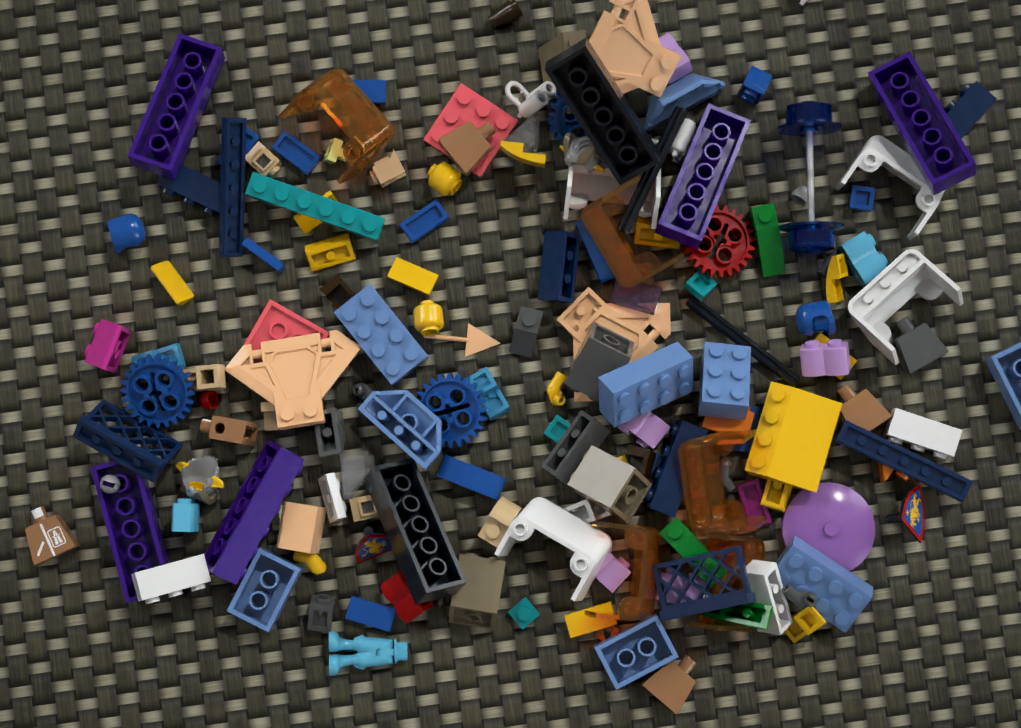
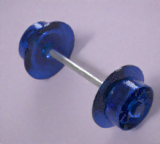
M803 101L790 104L785 107L786 124L778 126L777 132L784 135L806 136L808 222L784 224L779 226V230L788 233L789 251L805 252L807 255H814L822 251L836 249L835 231L845 228V225L839 222L815 221L813 135L840 131L842 125L833 122L832 105L829 103Z

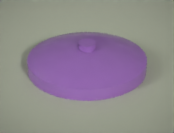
M826 482L819 483L817 493L801 490L790 500L782 517L781 533L785 548L792 538L797 536L850 571L862 563L869 554L875 538V521L869 505L859 493L845 485Z

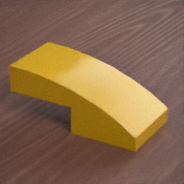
M500 142V150L513 159L528 165L545 168V154L523 152L524 143Z
M844 253L832 256L826 277L828 304L844 300L840 278L849 276Z
M611 601L564 615L570 638L618 624Z
M803 607L791 615L793 623L784 632L793 643H796L804 636L810 635L823 626L826 621L814 607Z

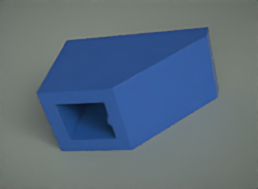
M751 66L737 95L741 96V100L753 105L755 103L758 105L773 75Z

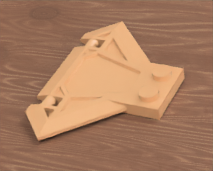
M609 0V2L615 5L611 13L603 11L589 42L622 94L641 88L657 97H661L682 56L660 44L648 0ZM625 9L627 11L622 19L619 16L622 10Z
M587 287L574 303L556 319L573 336V361L593 322L634 342L629 363L653 353L659 347L654 342L659 335L666 339L671 334L670 303H605L590 287ZM650 325L653 329L647 335L644 330ZM574 392V402L592 401L588 395L582 392Z
M338 330L329 331L330 338L321 339L320 333L265 341L261 342V349L252 350V344H247L241 347L226 366L225 371L275 406L279 430L325 423L323 397L362 347ZM331 347L332 351L323 352L322 348ZM262 358L263 362L254 363V359Z

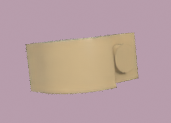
M223 364L196 366V368L183 370L184 373H192L187 379L195 381L194 385L190 388L197 390V392L226 389L225 365Z
M502 496L493 507L487 521L477 536L498 548L511 522L523 508Z

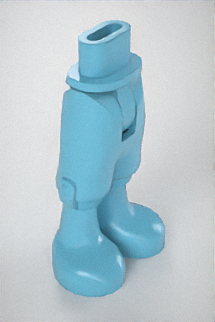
M335 631L329 632V652L340 650L357 651L354 655L329 654L330 676L337 675L340 668L348 665H354V667L363 670L366 667L397 664V661H408L407 642H397V639L365 637L364 635L356 636L354 640H348L339 637V634Z

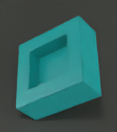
M699 269L685 283L684 288L702 301L715 289L717 283L705 273L700 275L701 269Z
M556 415L543 434L558 443L571 424L559 415Z
M526 597L508 611L522 630L540 615Z

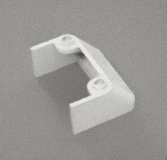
M872 136L858 153L835 189L839 191L857 167L865 172H874L880 166H883L919 191L915 202L917 207L923 211V214L907 236L911 240L920 233L939 205L945 190L933 195L910 154L883 136Z
M601 159V165L605 168L603 173L594 171L592 174H588L585 165L571 162L572 166L568 169L563 219L568 220L569 208L580 210L588 205V200L628 205L643 173L619 185L603 159ZM661 169L638 216L643 218L651 217V229H656L661 198Z
M909 249L900 254L849 301L848 310L850 316L868 340L892 363L897 365L899 360L896 348L889 343L891 330L884 322L916 293L926 300H933L944 292L959 306L964 303L962 290L956 283L919 251Z
M536 497L511 522L494 554L497 556H508L516 540L525 541L532 536L535 529L575 552L570 560V568L574 574L582 579L571 600L574 602L582 601L611 550L612 540L605 532L548 499Z

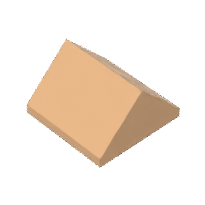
M284 501L276 548L304 553H319L326 507Z

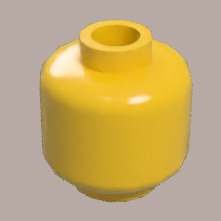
M441 162L438 165L433 164L427 173L429 176L428 185L443 196L455 194L462 184L460 171L447 162Z
M424 300L414 308L413 319L415 329L424 336L438 334L439 330L444 326L442 307L432 300Z

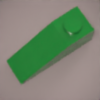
M774 203L751 207L748 215L751 228L754 229L753 237L756 238L755 245L763 278L785 274L786 269L781 235Z
M677 517L659 533L681 558L709 553L706 547ZM706 558L702 567L712 573L717 562L712 558ZM687 562V564H688L693 570H695L696 567H694V566L691 565L689 562ZM721 565L715 576L721 580L728 571ZM699 570L698 575L707 582L709 576ZM712 580L709 586L712 588L717 582Z
M752 602L702 613V616L719 623L768 630L773 606Z

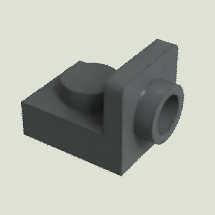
M327 594L312 595L309 605L307 630L331 632L335 597Z

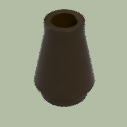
M508 0L492 15L488 16V19L495 29L499 26L518 21L519 17L523 16V13L516 0Z

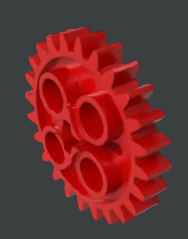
M718 204L716 205L710 222L715 223L718 230L713 231L707 227L702 240L708 246L707 251H703L700 248L696 250L689 246L683 250L682 254L690 255L686 262L693 261L695 263L692 269L701 268L700 275L708 271L709 278H712L715 273H717L718 279L723 277V273L730 278L732 271L738 274L740 267L745 268L747 266L746 261L752 259L749 253L753 252L755 247L750 244L754 243L756 238L749 237V235L754 232V229L746 228L750 221H741L744 214H740L738 217L735 216V208L731 212H727V205L722 210H719ZM726 224L728 228L720 240V245L715 250L712 259H709L708 256L716 243V238L720 235L723 226ZM728 233L737 235L738 241H731ZM718 253H725L728 261H722Z

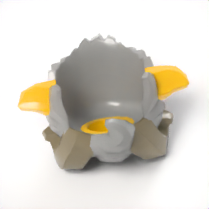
M567 132L564 136L563 146L560 145L561 150L564 152L566 165L571 167V162L585 165L588 174H592L594 171L605 172V168L601 165L602 158L589 137H575L574 133Z
M208 455L202 458H193L188 463L178 462L176 467L181 472L182 480L180 491L190 498L198 499L209 505L213 504L220 495L217 488H224L223 481L219 479L218 459H215V456L211 457Z

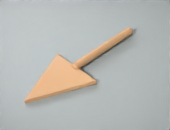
M469 323L467 338L423 335L424 338L466 342L465 357L501 344Z

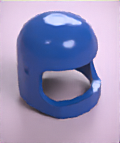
M125 214L107 220L115 254L122 253L124 248L138 246L144 242L146 236L145 228L137 215Z
M827 300L806 303L798 307L795 321L801 334L813 336L814 331L820 330L825 331L827 335L836 333L835 320Z

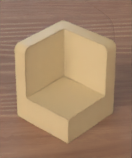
M261 402V412H264V429L266 431L279 430L275 406L270 402Z

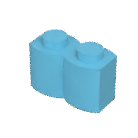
M865 231L838 247L840 253L845 254L846 263L861 286L872 281L888 265L886 257L876 251V242L873 236L866 234Z
M177 498V503H172V532H199L200 504L195 503L196 499Z

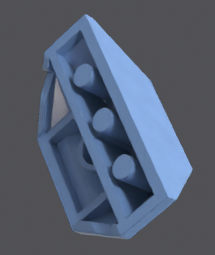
M694 73L679 78L665 88L661 97L652 95L643 125L648 133L668 122L676 106L682 107L687 111L724 90L725 83Z
M408 390L373 391L358 408L361 413L425 470L441 453L442 420Z

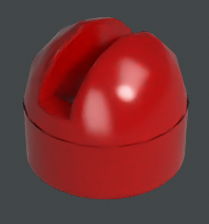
M205 391L200 394L198 403L204 409H215L218 405V395L215 391Z

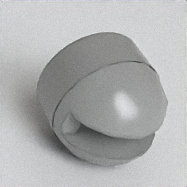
M798 186L790 195L791 199L797 204L805 206L807 204V187Z
M106 475L100 481L101 490L108 494L115 493L120 487V481L114 475ZM104 481L115 483L114 488L105 486Z

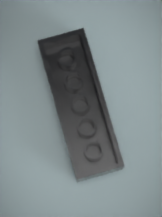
M587 37L546 61V73L619 185L660 163L658 148Z
M410 458L373 466L365 476L364 482L415 604L457 594L467 581L415 460Z

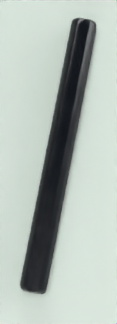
M679 106L674 108L656 146L660 152V163L643 172L617 226L620 232L630 233L687 115V111Z
M694 295L690 296L686 302L687 307L736 345L751 346V356L789 386H796L800 380L797 374L704 302L697 299Z

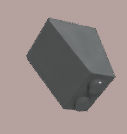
M593 322L566 375L564 384L570 390L582 392L588 395L592 401L599 403L598 377L628 364L632 356L634 342Z

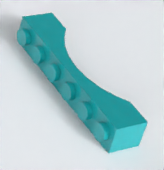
M255 172L252 173L245 192L249 198L314 218L374 242H378L385 222L383 217Z

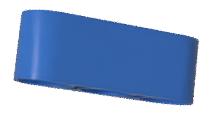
M597 214L576 222V229L600 283L602 284L622 275L619 263Z
M445 454L436 474L440 478L499 500L507 480L504 477Z

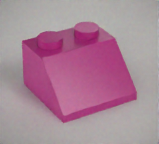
M101 319L100 323L97 322L93 329L92 335L94 339L92 344H88L84 353V357H86L85 362L116 373L132 330Z

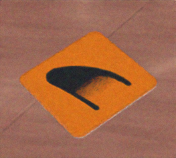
M615 626L597 630L595 637L603 641L618 633L619 629Z

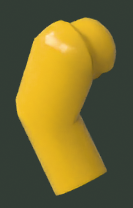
M558 371L547 386L549 400L554 406H562L566 401L561 390L566 376Z
M294 552L293 560L305 563L312 573L319 575L326 571V564L318 554Z

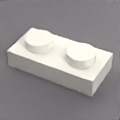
M335 473L325 474L318 479L329 523H334L346 518L347 508L341 498L340 482L335 477Z

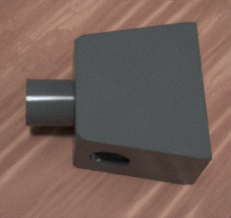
M908 316L896 322L902 335L895 338L893 343L906 375L913 373L949 352L926 323L914 327Z

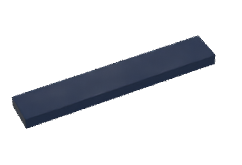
M222 117L219 257H243L247 118Z
M844 420L835 439V442L959 502H964L973 482L847 420Z

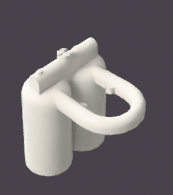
M510 81L505 86L506 96L518 107V118L532 116L548 104L549 98L556 93V87L551 81H545L531 93L516 81ZM511 86L516 87L526 97L524 102H519L518 98L511 94Z
M684 119L668 152L672 154V161L679 163L681 158L686 157L698 129L695 126L696 123L690 119ZM652 139L654 144L657 146L659 140Z

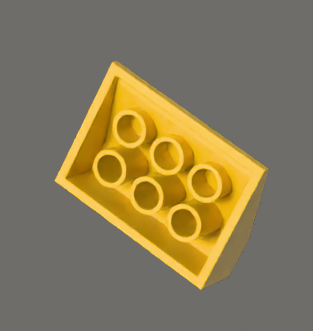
M771 381L745 471L752 476L817 493L843 404L795 387Z

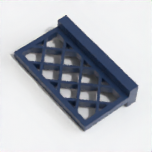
M104 399L87 416L83 415L79 419L73 434L75 439L153 483L183 446L182 443L156 428L148 427L147 423H139L138 418L131 417V414ZM102 409L109 411L112 415H103ZM106 422H116L117 426H108ZM122 422H128L132 426H123ZM126 433H135L137 438H128ZM142 433H147L152 438H144ZM146 444H155L157 449H148ZM162 444H167L173 449H164Z
M742 546L652 565L662 612H659L661 621L757 602L755 592H751ZM736 552L738 560L734 569L724 562L728 553ZM706 558H712L717 562L712 573L702 567ZM687 562L696 567L690 578L680 572ZM721 565L731 572L726 582L715 576ZM667 567L674 572L669 582L662 579L660 568ZM699 570L709 576L704 587L693 581ZM678 575L687 581L682 592L672 586ZM734 575L742 579L744 589L736 591L729 586ZM712 580L723 586L718 595H713L707 590ZM691 584L701 591L696 600H692L685 595ZM669 589L679 595L675 604L668 605L666 600V594Z

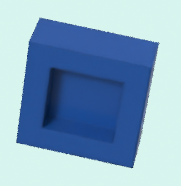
M852 185L848 209L871 212L873 210L875 188Z

